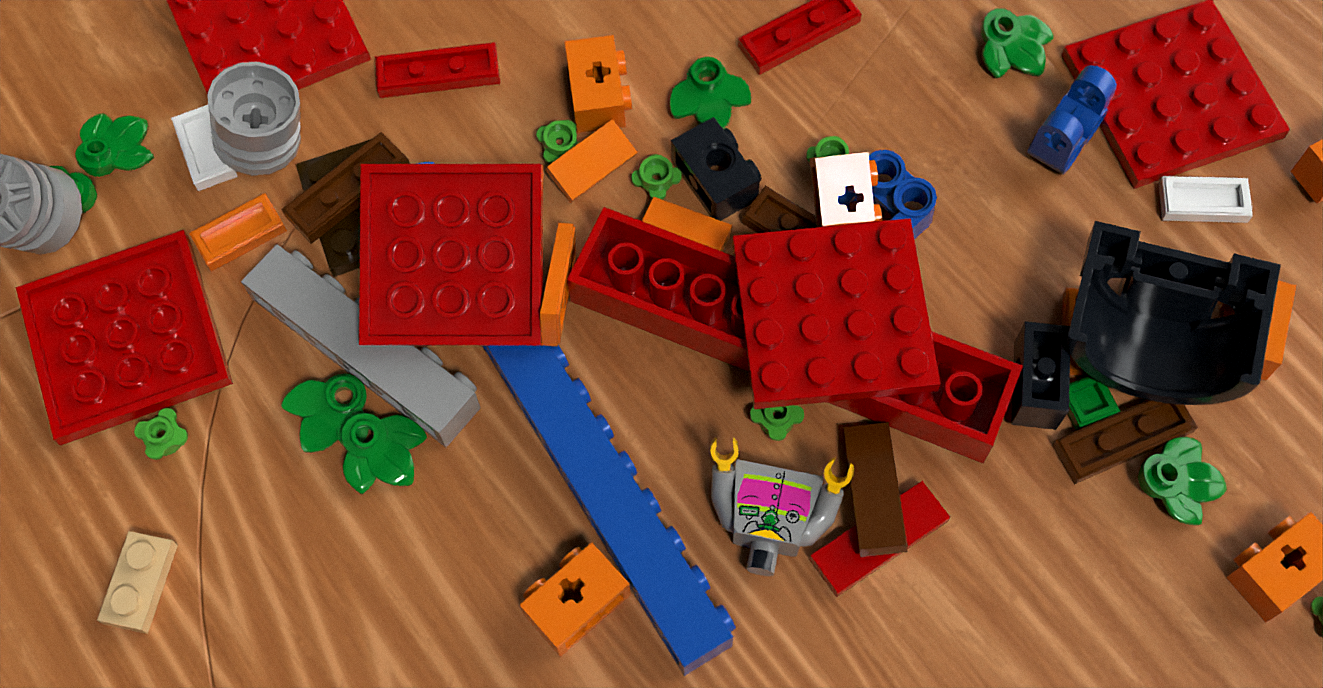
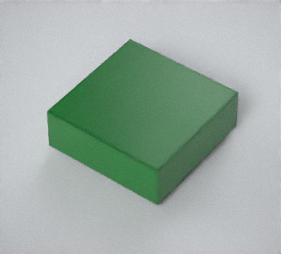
M1089 376L1069 384V412L1067 415L1076 431L1121 412L1107 385Z

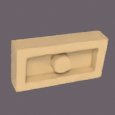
M128 531L97 621L103 625L148 634L178 544L170 539Z

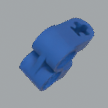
M1086 66L1072 83L1070 90L1062 98L1055 111L1049 114L1038 129L1028 148L1027 154L1064 175L1072 166L1084 145L1093 137L1109 110L1107 107L1117 86L1114 77L1099 66Z
M878 150L871 153L869 160H875L878 175L885 174L892 178L889 182L878 181V185L872 187L873 204L879 203L880 206L891 214V220L911 218L914 239L917 238L932 223L937 199L934 187L925 179L912 176L906 170L903 159L895 152ZM845 186V194L838 196V203L846 205L847 210H849L850 202L856 201L857 195L856 193L849 192L847 186ZM914 201L921 204L923 208L914 211L906 208L904 204Z

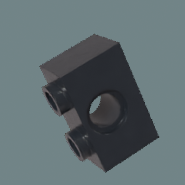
M712 117L671 140V162L676 168L680 169L682 177L710 217L722 221L752 204L759 195V185L762 178L755 163L751 159L745 160L739 152V146L733 133L728 128L722 129L717 120ZM713 166H723L727 169L714 171L710 168Z
M1024 322L1014 342L1013 362L1023 367L1012 394L1011 425L1057 430L1069 412L1070 353L1067 347V338L1070 326Z

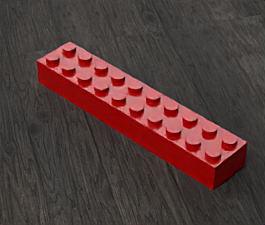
M603 207L567 278L571 302L749 372L734 256ZM931 331L941 383L938 391L827 402L878 423L889 422V427L984 463L994 445L1023 366Z

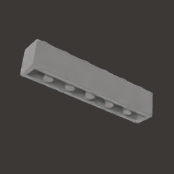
M276 244L241 281L252 300L350 375L357 377L368 389L402 415L416 422L436 441L447 447L481 408L475 393L477 387L473 382L460 372H456L454 376L442 368V360L426 347L419 351L414 346L359 345V298L352 301L343 294L345 289L336 279L329 274L320 277L312 271L313 265L300 252L294 250L290 254Z

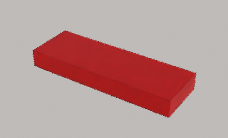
M810 0L738 38V47L758 75H761L861 22L862 13L852 0Z
M496 42L375 56L377 92L380 98L501 84Z
M923 480L900 495L907 549L946 524L951 518ZM855 525L810 555L809 560L834 595L838 597L901 553L860 557Z

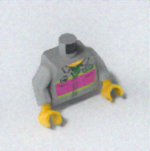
M715 437L710 446L711 457L717 462L712 467L711 500L720 523L724 529L733 533V544L750 548L747 571L761 576H773L778 554L797 556L800 546H812L834 523L844 495L841 487L849 484L854 474V466L851 463L848 474L844 478H837L831 471L836 457H833L827 463L824 469V476L738 459L734 467L731 463L738 457L737 440L733 437V450L731 453L721 455L716 450L717 437ZM824 477L827 481V484H823Z

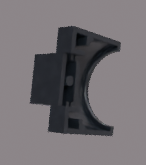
M1095 221L1085 250L1080 272L1082 278L1067 338V347L1075 363L1088 375L1115 390L1142 399L1168 404H1218L1241 398L1253 391L1261 381L1281 264L1239 254H1233L1229 262L1142 242L1139 241L1141 231ZM1111 278H1121L1118 294L1107 283ZM1218 301L1229 305L1234 310L1233 315L1211 319Z

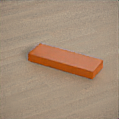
M558 223L540 311L542 345L558 346V343L561 342L569 299L567 278L577 256L576 227L571 223Z

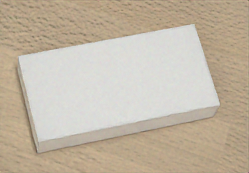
M208 105L171 118L193 183L198 191L238 177L236 171L221 162L213 149Z
M1162 176L1158 183L1162 221L1248 223L1253 216L1248 178Z

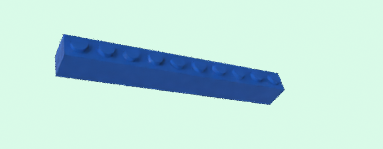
M559 345L482 346L622 576L630 583V589L684 676L731 648L733 645L731 631L736 629L731 616L722 604L714 607L706 594V591L711 588L705 575L697 565L690 568L681 554V552L686 550L682 539L673 526L665 529L656 515L661 512V508L649 488L642 491L633 478L638 473L626 451L623 450L617 453L610 442V439L614 438L611 427L602 414L595 417L587 405V403L591 402V397L579 378L572 381L564 368L568 367L569 363Z

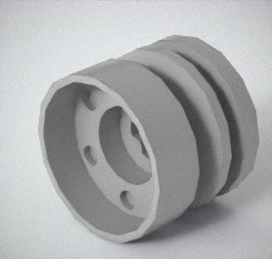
M261 62L238 63L224 69L212 81L207 94L214 151L221 162L234 171L248 175L271 174L285 168L296 157L301 143L300 99L297 86L288 74L276 66Z
M0 154V247L40 255L56 252L69 243L79 226L82 203L81 194L74 180L62 170Z

